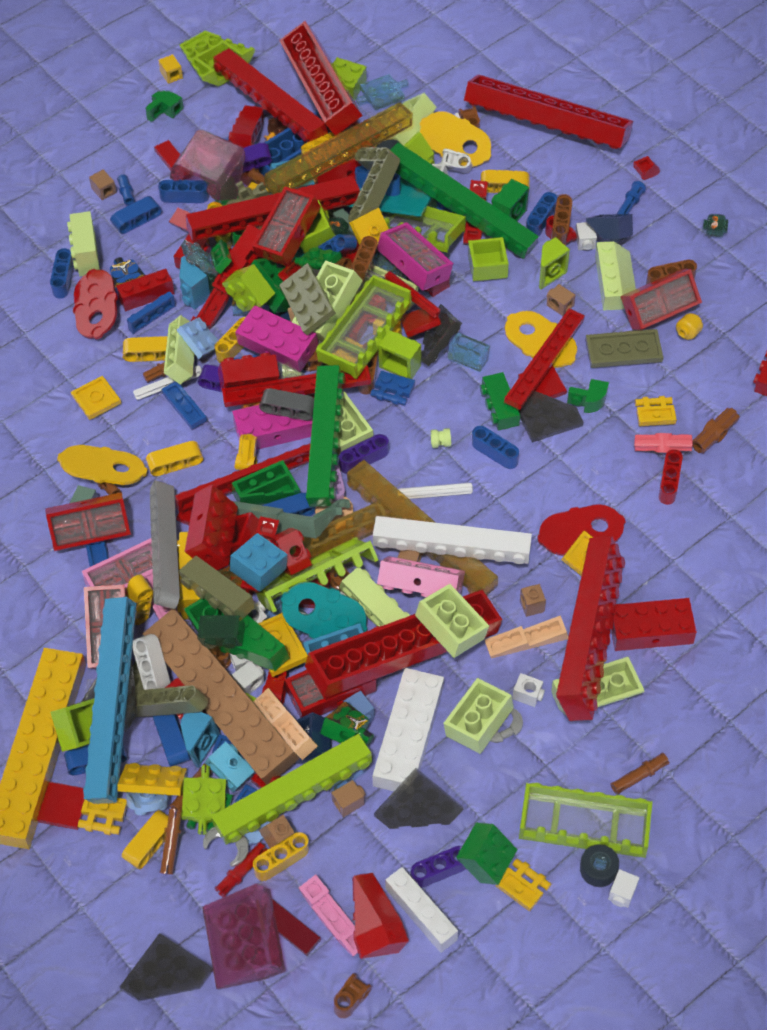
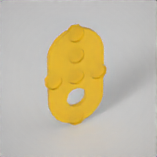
M443 111L432 113L421 120L420 133L431 149L441 155V157H443V149L467 154L471 159L472 168L480 166L491 158V142L488 135L483 130L470 124L468 120L460 119L451 113ZM467 141H473L477 144L478 148L472 154H468L463 150V145ZM462 161L460 166H466L468 162Z
M521 311L510 314L507 317L505 335L512 344L522 350L524 355L533 358L557 326V323L550 322L536 312ZM528 324L533 326L535 331L532 334L526 335L521 333L519 328L522 325ZM573 338L570 339L553 363L554 368L572 365L575 362L577 344Z
M74 445L59 453L57 458L61 468L69 475L93 480L97 483L106 482L130 485L138 482L147 474V468L140 458L128 452L111 450L109 447L100 448L88 445ZM116 464H124L129 468V470L126 472L116 471L113 468V466Z

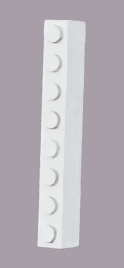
M376 516L373 546L395 548L401 551L412 550L419 553L430 552L438 555L447 554L457 557H473L479 560L490 559L497 562L508 561L516 564H528L532 534Z

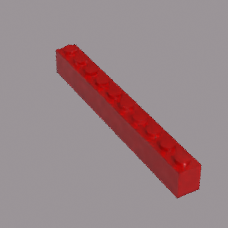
M230 48L213 56V66L217 73L223 75L236 88H239L245 95L251 97L255 103H258L264 110L270 112L284 126L289 127L303 141L310 142L328 134L327 125L323 120Z
M354 176L295 189L315 196L324 210L354 204L360 193ZM281 192L186 214V227L192 242L244 230L249 224L254 227L263 225Z

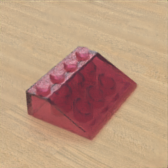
M256 883L202 906L216 989L220 990L261 981L286 972L270 889Z

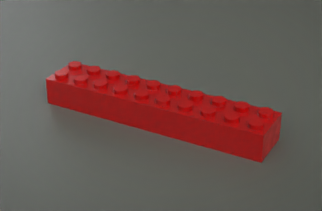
M306 21L279 40L324 123L335 136L363 116L321 42Z
M477 74L467 82L464 101H467L472 106L480 105L489 111L496 110L502 115H513L518 120L526 119L535 125H546L548 129H559L564 134L572 133L577 135L578 138L592 139L594 143H605L614 149L621 148L629 140L634 122L633 120Z
M612 536L589 538L556 697L569 721L593 720L594 712L598 708L597 697L601 692L600 682L601 678L604 677L603 666L604 662L607 661L606 651L607 646L610 645V631L613 629V615L616 614V600L619 598V585L622 583V569L625 568V559L621 556L619 546L615 543Z
M479 590L462 596L489 625L485 638L498 633L503 619L485 592ZM413 614L308 653L305 668L323 698H327L448 651Z

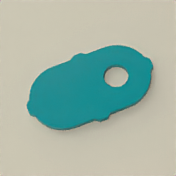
M301 582L291 587L281 596L282 614L286 622L291 627L307 633L312 639L359 623L363 632L367 630L366 614L363 607L355 599L341 594L338 589H329L314 582ZM306 598L312 599L315 602L314 610L309 614L300 613L298 610L299 603Z

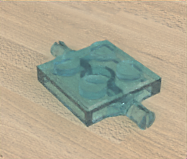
M388 74L361 84L360 90L364 95L356 97V101L358 104L368 101L374 110L404 100V93L401 91V88L409 85L408 80L405 79L397 82Z
M184 240L181 247L186 258L185 260L193 266L195 264L198 265L206 274L211 273L216 276L218 272L215 270L211 255L202 250L198 242L192 244Z

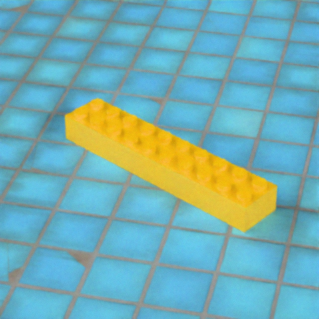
M50 648L43 649L0 782L1 845L30 850L38 824L37 817L48 783L51 782L61 749L50 712L75 704L86 668L83 654Z

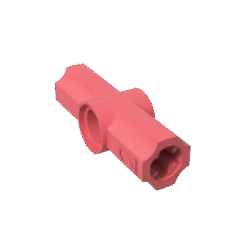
M655 433V435H635V451H655L659 453H667L672 449L692 451L693 439L692 435Z

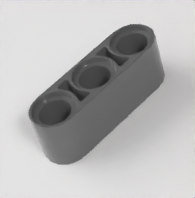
M268 388L264 390L259 408L269 414L310 420L314 409V398L308 395Z

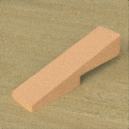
M560 615L525 629L520 626L485 639V643L492 659L567 640L568 634Z
M269 688L253 701L302 760L318 747Z

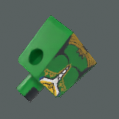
M346 701L325 717L320 733L339 743H343L359 734L364 743L369 745L374 737V734L367 730L369 718Z

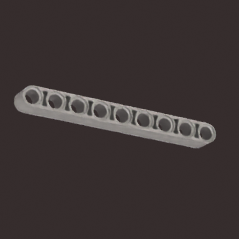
M155 480L150 488L154 604L175 609L179 602L180 592L174 486Z

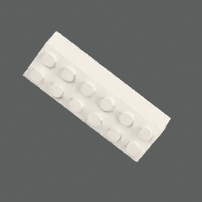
M404 668L372 775L374 787L413 796L444 689V677Z

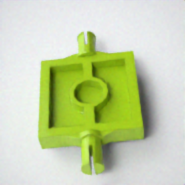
M205 765L201 766V777H184L182 820L198 822L199 835H201L202 827L203 835L207 834V823L212 822L211 816L225 809L226 779H213L209 777L210 766L206 765V773Z

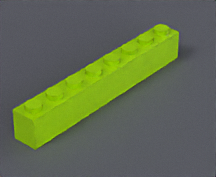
M357 734L212 815L213 825L225 845L230 842H237L244 834L256 831L267 821H274L280 814L293 810L304 800H311L320 791L328 790L334 783L348 779L357 770L367 768L372 763V754L360 735Z

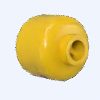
M693 313L684 315L676 324L679 336L686 340L695 338L703 329L701 318Z

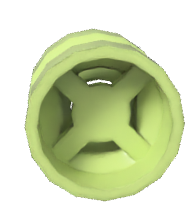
M445 428L442 431L437 429L431 430L432 448H438L440 445L451 447L450 428Z

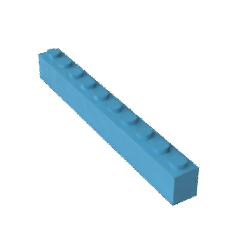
M128 597L105 599L103 607V624L100 630L101 643L98 648L99 661L96 668L97 680L94 687L95 699L92 706L93 718L90 726V745L88 746L89 755L85 770L86 783L83 789L84 799L93 804L117 803V784L120 773L136 603Z

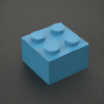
M258 533L237 549L230 557V571L259 592L285 571L287 565V553Z

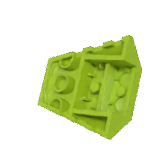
M206 30L179 44L202 81L216 86H221L229 80H226L223 75L215 71L213 56L230 48L242 59L250 63L255 53V48H246L241 43L235 44L228 38L224 40L221 36Z

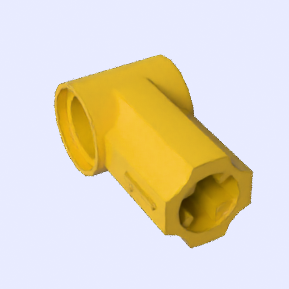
M241 434L239 451L235 459V470H242L257 464V456H255L257 437L254 435Z

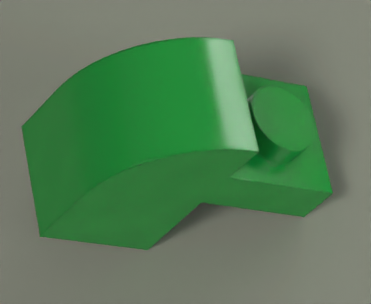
M159 91L152 94V102L145 108L147 120L150 122L156 120L162 113L173 119L184 110L182 97L171 91Z
M591 379L588 390L570 387L567 403L575 406H584V413L596 412L605 404L609 382Z

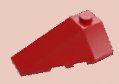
M373 873L354 875L352 877L353 901L355 902V912L353 913L355 931L353 932V938L360 959L399 953L409 942L400 917Z

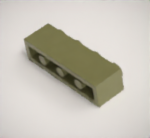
M195 556L179 570L180 581L183 586L194 590L199 598L206 599L214 609L218 608L221 610L226 618H232L239 623L255 608L252 595L198 556Z

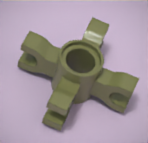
M240 181L236 184L239 189L238 199L227 202V205L270 194L263 182L252 190L250 187H245L243 182Z

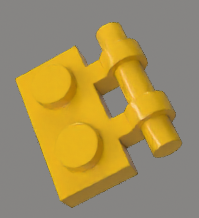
M658 396V398L642 397V399H635V406H642L637 407L636 410L638 425L676 424L677 419L674 405H667L672 404V397Z
M117 798V803L93 804L84 800L81 812L82 815H88L87 820L79 819L78 827L84 828L88 832L95 830L104 832V835H119L121 827L115 826L114 821L123 822L127 810L126 799ZM96 817L107 819L106 823L95 822Z
M517 858L512 865L518 870L515 872L508 867L499 885L495 886L530 912L543 896V892L538 887L541 886L547 891L552 883L547 881L546 876L542 873L538 874L531 869V865L527 862L523 863ZM523 876H528L533 882L529 883Z

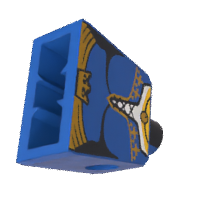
M118 257L114 260V265L110 267L117 296V285L145 276L144 272L132 259L124 261L122 257Z

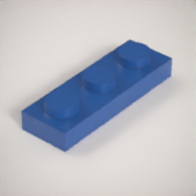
M169 291L137 313L132 314L127 319L129 331L135 334L175 307L174 295Z
M175 381L161 389L162 394L191 430L207 421V416L179 383Z

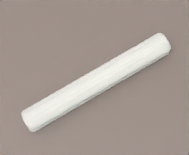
M200 366L193 367V375L189 380L200 376L202 371ZM167 377L134 390V397L136 400L151 396L161 392L162 388L175 381Z
M472 483L399 488L398 498L401 500L471 494L473 487Z

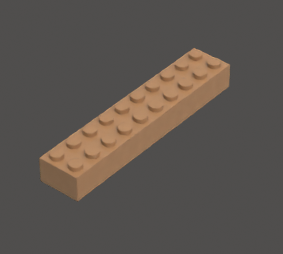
M171 609L142 633L144 636L148 634L156 635L160 642L164 661L185 686L192 685L208 698V704L204 710L213 718L214 722L266 785L269 784L272 777L280 776L299 760L295 752L175 609Z

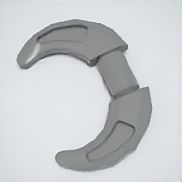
M516 709L511 711L513 721L510 728L501 732L497 731L490 740L491 742H503V739L513 734L516 736L521 732L523 719Z
M215 827L210 829L204 837L203 848L205 850L213 839L221 837ZM244 835L235 842L238 852L236 858L230 862L231 867L242 863L249 852L248 841Z

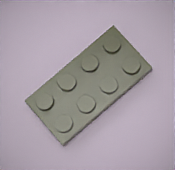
M308 263L280 284L302 331L306 335L336 314L316 274Z
M657 329L591 334L585 337L591 368L663 362L664 357Z

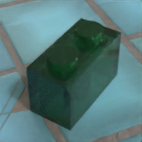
M200 615L197 638L202 646L206 648H215L216 646L235 648V646H242L245 623L240 615Z

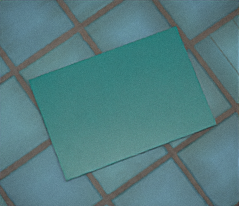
M400 178V194L397 196L384 195L379 209L383 212L421 217L432 198L407 180ZM350 204V205H346V206H347V207H353L354 204Z

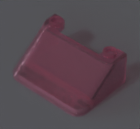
M198 130L173 165L170 179L178 181L195 175L210 182L207 192L213 199L217 201L237 199L239 189L236 184L241 180L245 151L241 146L207 131Z

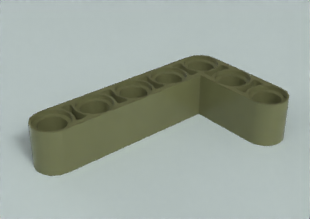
M363 147L356 152L355 160L364 168L370 170L348 216L349 222L380 206L400 163V158L388 148Z
M136 661L134 662L129 674L126 711L132 716L146 717L195 713L204 710L207 706L208 698L192 685L144 690Z

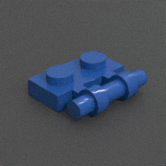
M380 371L375 383V389L371 390L370 396L377 397V400L381 401L383 399L391 401L395 405H406L407 398H410L414 389L415 380Z

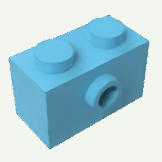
M226 741L204 762L210 766V770L219 779H226V786L232 793L255 772L249 763L240 757L235 746L228 744Z

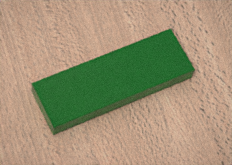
M222 239L210 251L215 270L220 274L232 261L227 244Z

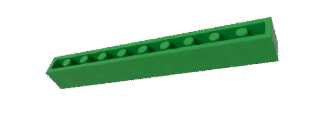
M398 142L390 149L400 158V163L395 173L413 184L416 188L422 190L454 213L466 216V221L483 231L486 235L492 238L503 237L505 247L523 259L535 247L539 238L537 234Z

